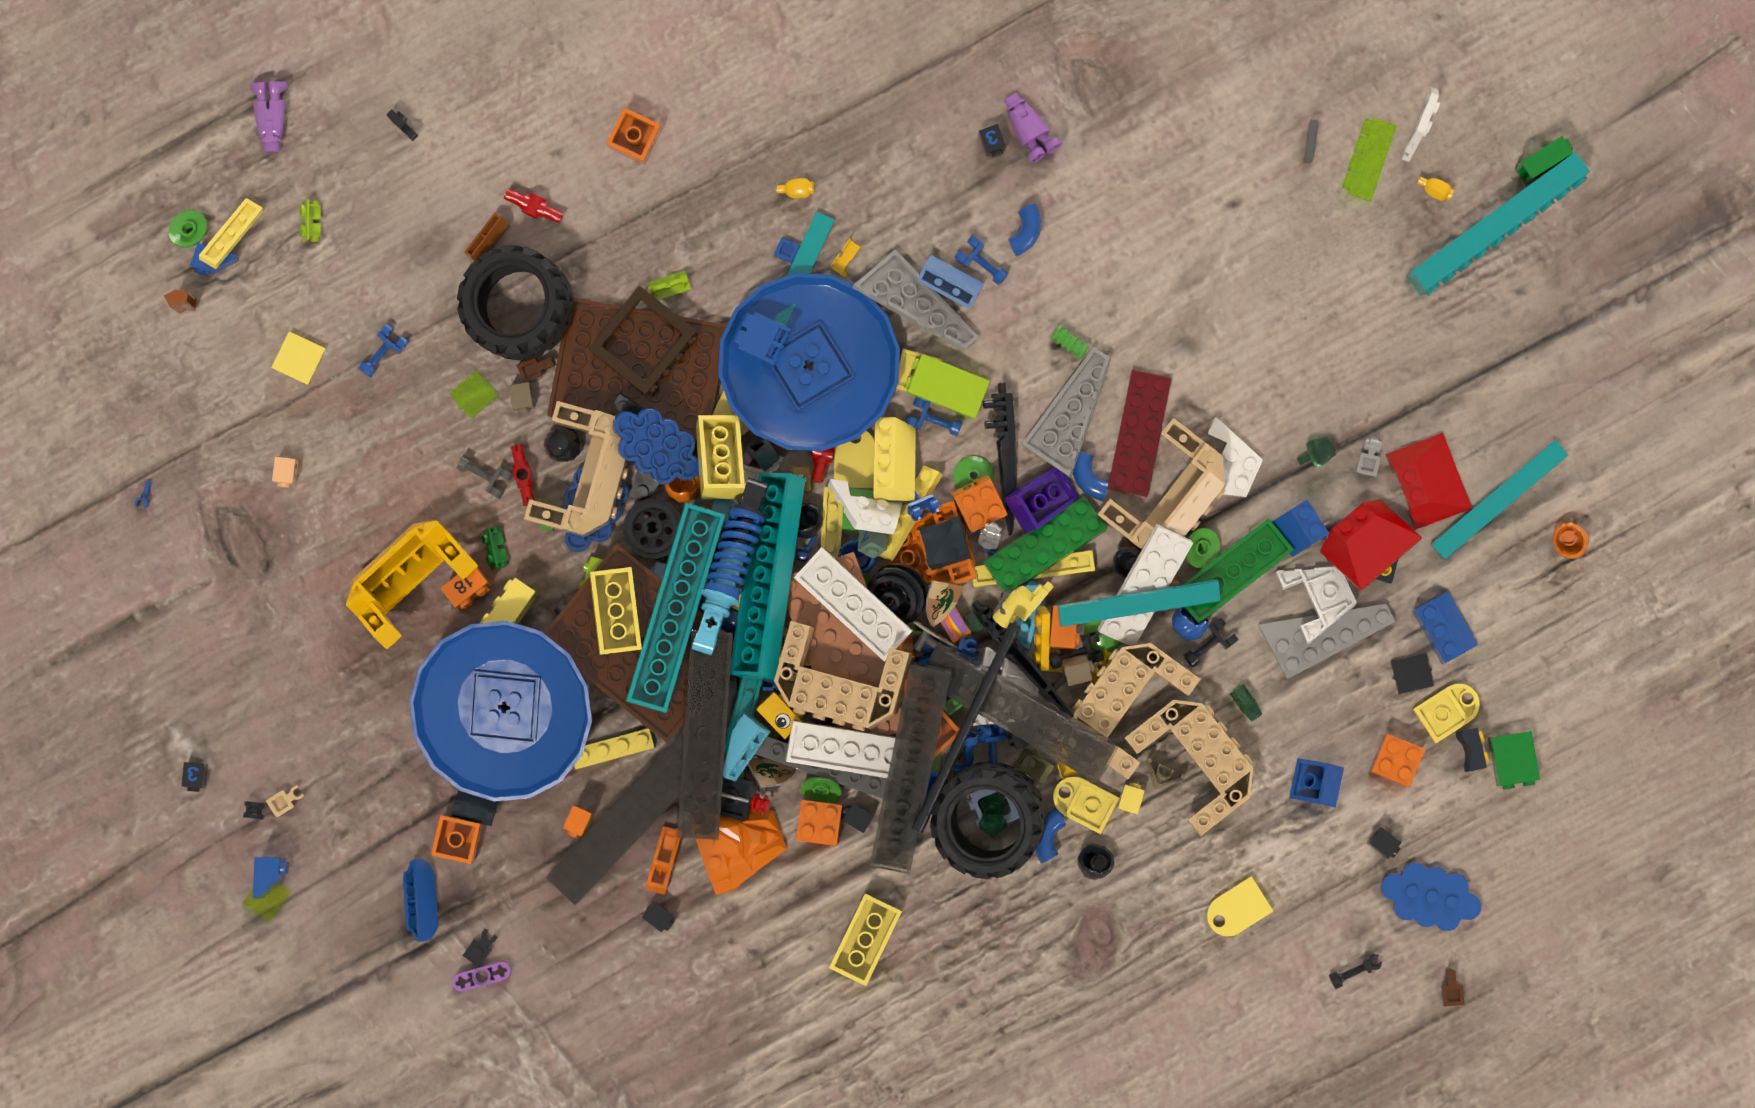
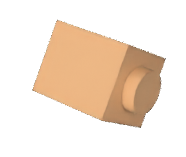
M275 457L272 481L278 483L277 487L289 488L290 485H296L298 461L296 459Z

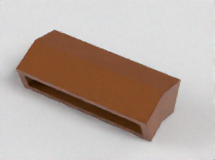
M494 213L464 253L474 262L480 260L479 256L493 249L510 227V224Z
M173 290L164 295L169 307L179 314L186 310L195 311L197 298L188 291Z

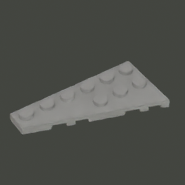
M896 250L853 285V289L963 352L979 338L935 290L916 281L919 274Z
M1095 347L1092 348L1022 443L1025 448L1069 478L1072 477L1111 362L1109 356Z
M1386 604L1351 609L1310 644L1306 643L1300 626L1319 619L1318 615L1259 624L1258 626L1286 679L1396 621Z

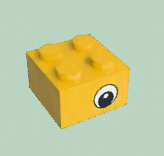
M773 693L756 709L785 740L790 737L792 721H801L803 718L801 714L793 712V709L791 710L787 706L781 693L778 695Z

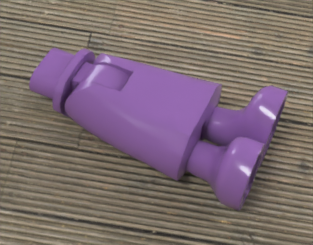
M272 81L268 82V84L266 82L250 84V90L257 95V101L253 102L258 133L261 138L260 143H263L264 152L280 151L279 143L282 142L285 117V100H280V94L288 89V82ZM268 87H269V92H270V100H269V101H267V98H266V94H267Z
M1018 93L1004 100L1008 107L1006 111L1009 113L1011 123L1022 146H1028L1030 150L1028 159L1031 163L1041 160L1045 154L1053 153L1063 144L1060 138L1051 139L1047 136L1050 129L1025 100L1020 98ZM1036 139L1040 141L1043 148L1036 143Z

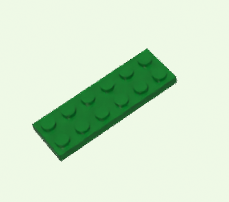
M1083 496L1039 529L1026 533L983 561V565L1003 593L1013 591L1106 532L1107 527L1085 496Z
M1268 518L1183 584L1217 579L1219 581L1220 601L1184 607L1197 625L1290 555L1294 549Z

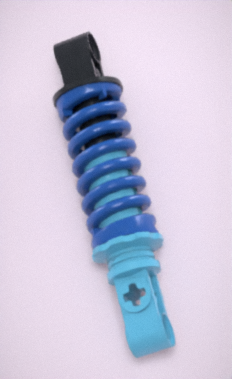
M748 478L741 504H731L729 507L728 518L730 521L725 523L724 528L726 531L721 534L723 541L717 546L720 552L714 555L716 562L711 565L713 572L708 574L707 579L709 583L705 584L701 591V594L706 597L705 603L701 607L705 612L693 642V650L712 655L724 617H729L731 606L739 604L741 590L736 588L737 584L743 585L745 583L740 574L746 575L748 569L743 567V564H750L752 560L747 557V554L755 552V549L747 544L758 543V538L751 535V532L761 533L762 529L759 527V524L764 523L767 519V516L759 510L765 498L768 483ZM711 620H714L715 625H713L711 628H708L707 623H710Z

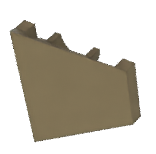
M1151 758L1146 760L1155 789L1184 780L1185 775L1179 774L1173 769L1153 761Z

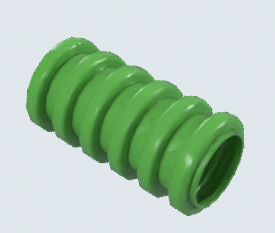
M1058 326L1052 334L1051 340H1056V344L1060 343L1061 347H1065L1067 352H1072V356L1076 355V359H1081L1088 350L1089 345L1083 344L1084 341H1079V337H1074L1073 333H1068V329L1064 330V326Z

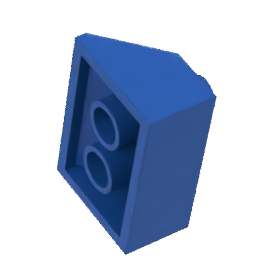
M1449 592L1412 611L1441 664L1453 660L1478 645Z

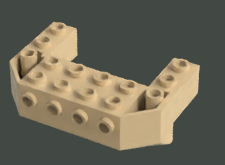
M557 401L552 422L588 432L592 437L573 506L568 505L567 509L529 499L524 520L586 537L608 525L611 519L616 518L618 507H615L616 501L622 497L623 488L621 483L623 479L626 480L629 468H626L628 460L623 459L618 452V443L621 437L613 429L615 416L598 410L592 411Z
M1175 418L1171 420L1161 435L1193 460L1143 524L1112 499H1109L1098 513L1102 519L1141 549H1143L1156 524L1185 537L1189 530L1194 532L1201 523L1198 521L1202 514L1206 516L1213 508L1211 502L1215 498L1219 500L1226 491L1223 488L1226 483L1222 455Z
M790 621L774 682L787 705L794 708L793 712L805 715L806 711L813 713V718L825 720V717L833 718L832 723L842 726L845 725V722L853 724V729L864 731L865 728L873 729L897 715L904 697L902 692L912 654L889 648L879 688L804 668L814 628Z
M1151 643L1122 647L1119 651L1115 649L1108 658L1111 660L1107 668L1103 665L1096 676L1099 679L1095 684L1091 682L1084 691L1087 694L1083 701L1079 699L1072 708L1075 710L1073 713V723L1077 744L1126 780L1130 778L1140 762L1107 738L1152 675L1155 673L1186 697L1191 694L1201 680Z
M1172 700L1123 739L1133 752L1138 754L1166 731L1172 732L1217 789L1215 792L1218 796L1187 819L1197 834L1202 836L1250 798L1253 767L1251 765L1253 762L1246 753L1242 755L1238 750L1240 748L1239 743L1233 737L1231 739L1225 733L1228 730L1221 721L1217 723L1213 718L1215 713L1209 705L1204 706L1202 703Z

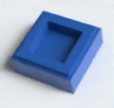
M782 237L774 257L792 264L800 245Z

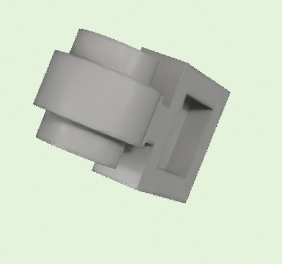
M1366 438L1363 450H1367L1368 454L1360 453L1356 473L1376 478L1381 457L1374 456V454L1380 453L1382 441H1379V438Z
M986 522L985 528L981 530L977 544L985 549L996 551L1002 535L1000 534L1002 528L998 527L999 524Z

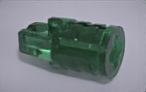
M1245 684L1240 685L1229 693L1239 709L1251 722L1263 714Z

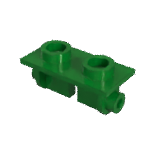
M489 527L483 530L481 540L482 544L486 546L487 565L490 566L491 570L498 567H507L506 549H498L497 547L504 545L502 531L499 530V527H493L491 530Z

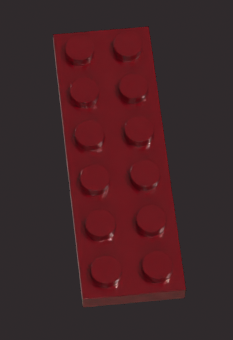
M1135 370L1131 371L1108 490L1148 497L1172 378Z

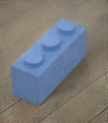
M932 255L925 263L916 280L968 309H971L984 286V283Z

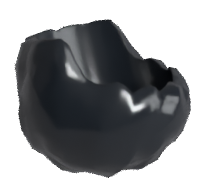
M567 427L553 429L547 434L543 443L549 458L558 462L575 460L580 455L582 449L579 436L574 430Z
M802 503L797 537L809 539L816 536L821 530L823 514L816 505Z
M1127 545L1119 549L1113 557L1112 568L1114 572L1126 579L1142 549L1136 545Z
M1095 843L1086 845L1077 858V866L1083 873V876L1091 880L1105 878L1112 871L1115 863L1112 852L1105 846Z

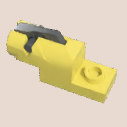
M1047 581L1044 586L1039 585L1033 593L1024 586L1018 587L1013 591H1006L993 612V619L1004 628H1007L1010 622L1013 623L1019 618L1025 622L1054 586Z

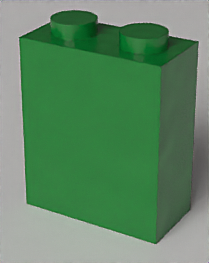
M1561 136L1521 161L1515 170L1526 186L1572 155L1573 146L1568 139H1564Z
M1532 731L1488 738L1497 787L1502 786L1503 790L1515 788L1517 783H1523L1524 787L1535 785V781L1540 780Z

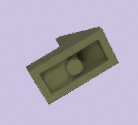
M1026 748L1014 764V766L1041 783L1045 782L1054 768L1049 762Z

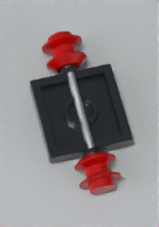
M717 771L714 774L712 787L709 780L702 783L701 778L693 781L690 791L693 793L694 798L701 795V799L705 800L710 795L707 812L729 818L748 821L750 808L752 813L760 810V814L764 815L771 806L768 795L760 798V794L756 793L753 796L754 780L738 777L736 781L724 778L722 776L723 772Z

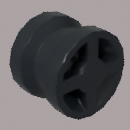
M244 801L246 811L243 813V818L263 819L262 809L265 807V803Z

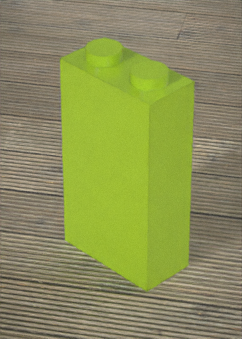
M921 354L919 358L915 357L911 367L914 369L912 377L908 376L904 385L907 388L906 394L923 399L971 420L976 419L990 381L924 354Z

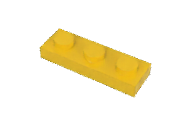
M1045 606L1037 607V614L1034 615V624L1037 626V631L1033 637L1034 644L1036 645L1033 661L1041 671H1048L1050 613Z

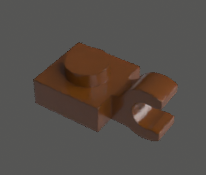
M549 357L540 362H537L536 358L529 359L516 366L523 383H530L544 377L542 371L550 369L555 365L552 358Z
M1454 969L1445 970L1447 985H1441L1443 1006L1465 1005L1463 984H1456V972Z

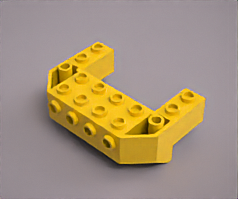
M438 520L414 523L353 578L346 606L359 618L371 635L384 648L388 649L402 636L386 617V614L439 567L443 561H446L463 580L478 565Z

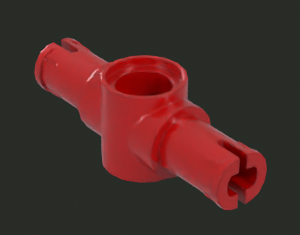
M508 188L503 198L516 204L522 209L521 212L535 219L544 217L560 224L564 215L563 212L548 206L544 198L533 193L523 195Z
M517 444L518 452L515 445L510 446L514 461L512 465L514 470L513 477L516 480L517 488L520 489L523 506H528V498L535 501L532 490L533 473L530 470L529 462L526 461L523 444ZM521 470H527L528 477L525 480L518 479V473Z
M835 447L825 451H813L812 459H814L813 463H815L812 476L813 482L823 483L826 468L833 461Z

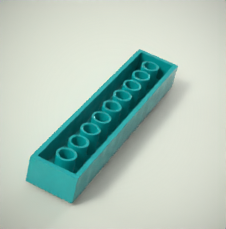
M1576 152L1412 270L1408 274L1407 279L1420 296L1425 293L1429 296L1440 287L1439 283L1441 281L1444 284L1457 274L1455 271L1459 270L1462 272L1473 263V258L1478 260L1489 251L1488 247L1495 248L1506 239V234L1510 237L1522 227L1521 223L1528 224L1539 215L1537 213L1539 210L1543 213L1555 203L1554 199L1557 201L1561 200L1571 191V187L1576 189L1588 179L1586 175L1590 170Z
M759 473L758 475L759 481L768 483L767 492L759 510L767 516V519L764 523L759 524V527L762 529L761 533L751 532V535L758 538V543H748V546L753 547L755 552L747 554V557L751 558L752 561L750 564H745L748 573L743 577L745 583L742 585L730 675L746 679H775L779 664L806 478L791 473Z
M689 503L684 504L643 639L642 649L640 650L625 699L626 702L663 713L667 712L725 514Z

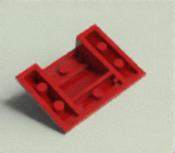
M1443 433L1385 454L1392 473H1396L1410 509L1408 514L1415 530L1472 509Z
M1381 499L1363 502L1332 528L1320 553L1362 591L1417 544L1422 537Z

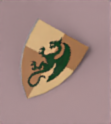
M933 580L931 584L927 585L926 613L931 627L943 621L957 604L964 587L963 585Z
M914 621L915 625L924 630L913 646L915 650L920 652L926 643L938 651L942 644L931 638L930 635L957 648L951 641L921 621Z
M751 759L748 763L758 783L757 791L759 793H764L766 787L778 786L787 782L796 772V769L768 759Z

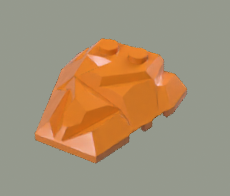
M955 501L942 504L940 507H937L940 510L939 512L934 514L930 512L922 519L917 520L893 562L887 560L888 564L902 563L912 567L922 576L926 584H931L932 580L961 584L976 579L974 553L966 524L961 518ZM958 516L963 523L971 559L932 570L927 564L925 547L919 528L940 524Z
M750 810L748 821H741L710 812L689 818L701 857L716 895L736 889L787 849L773 810L765 812L764 815L760 814V810H757L755 813H752Z

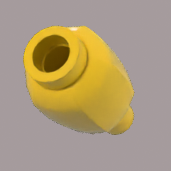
M1420 176L1417 184L1424 187L1425 192L1429 196L1439 201H1450L1455 191L1451 189L1450 184L1437 178L1425 179Z
M807 178L791 179L785 185H777V193H786L790 198H807L810 194H814V182H809Z

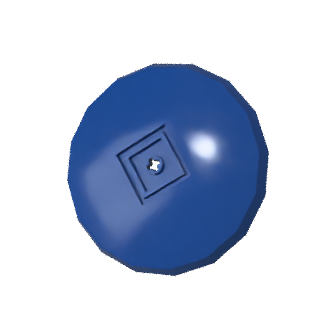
M794 273L761 285L735 308L720 339L718 376L732 411L755 435L785 449L825 451L859 438L884 415L899 382L900 347L888 315L874 300L853 289L852 284L827 274ZM796 303L786 325L792 329V332L788 334L783 344L784 348L780 350L775 360L777 362L775 366H771L738 350L739 346L734 344L733 341L739 329L746 332V329L742 328L741 325L747 313L754 316L756 312L774 320L777 314ZM783 331V333H782V335H781V338H780V340H779L778 343H780V341H781V339H782V336H783V334H784V331ZM775 347L774 352L772 353V356L770 357V359H772V357H773V355H774V353H775V351H776V349H777L776 347ZM805 362L814 363L812 371L804 369L806 366Z
M509 621L470 624L440 640L419 666L409 701L414 738L431 768L459 791L494 802L530 799L560 783L583 755L592 723L588 686L570 654L542 631ZM504 702H507V706H510L506 712L500 707Z

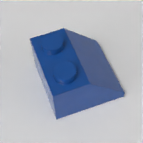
M1308 499L1272 521L1274 526L1294 549L1291 553L1292 557L1329 534Z
M1297 758L1289 798L1336 808L1344 767Z
M254 857V899L264 898L285 879V874L289 872V862H286V858Z

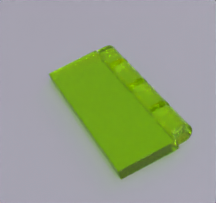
M1373 118V121L1369 119L1364 120L1360 133L1367 135V138L1359 136L1354 152L1361 154V156L1352 155L1348 171L1355 174H1346L1342 188L1349 190L1348 194L1371 202L1397 127L1396 125L1377 118Z

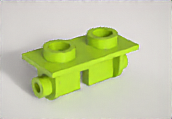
M309 199L302 202L299 209L300 217H302L299 234L302 237V243L308 241L309 238H311V242H319V238H321V223H313V220L321 219V205H319V201H311V204H309Z
M685 270L647 283L650 294L657 300L691 290Z

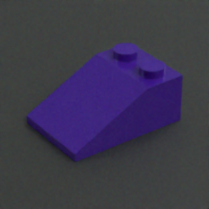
M1051 467L1004 498L1024 533L1039 529L1079 499L1066 475L1055 467Z

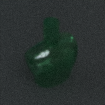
M1326 436L1307 442L1308 453L1298 457L1297 460L1300 465L1312 460L1315 466L1319 467L1329 462L1337 453L1330 438Z

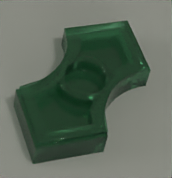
M995 792L978 801L979 807L984 812L983 817L978 823L979 829L994 838L1008 827L1007 820L1002 816V811L1007 805V799Z

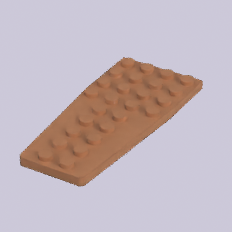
M855 552L835 558L868 589ZM799 572L792 574L787 608L793 622L814 628L807 653V659L812 670L879 688L885 662L794 578ZM901 705L897 715L873 729L865 728L863 732L890 736L905 730L906 722ZM845 722L844 726L837 724L839 728L857 730L852 728L853 724Z

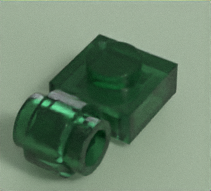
M972 611L965 616L966 620L964 623L970 630L971 635L978 634L984 629Z

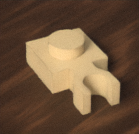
M298 785L294 786L287 795L282 790L265 801L276 819L294 808L291 803L293 800H300L304 797L303 794L298 797L294 796L293 791L298 788Z

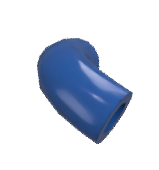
M1036 203L1030 204L1018 211L1021 219V229L1016 235L1008 239L1016 257L1033 247L1040 235L1042 221Z
M1080 452L1073 471L1075 482L1085 494L1104 501L1109 482L1103 481L1094 475L1092 471L1093 456Z
M1057 808L1046 814V828L1043 832V838L1035 850L1041 864L1059 854L1054 845V837L1061 828L1066 826V823Z

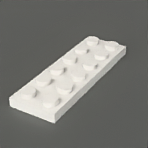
M1156 524L1116 596L1169 587L1193 545L1192 540ZM1154 612L1102 620L1098 631L1128 646H1134Z
M823 547L794 577L884 662L886 661L889 648L897 649L913 632Z
M793 720L785 761L907 781L915 741Z

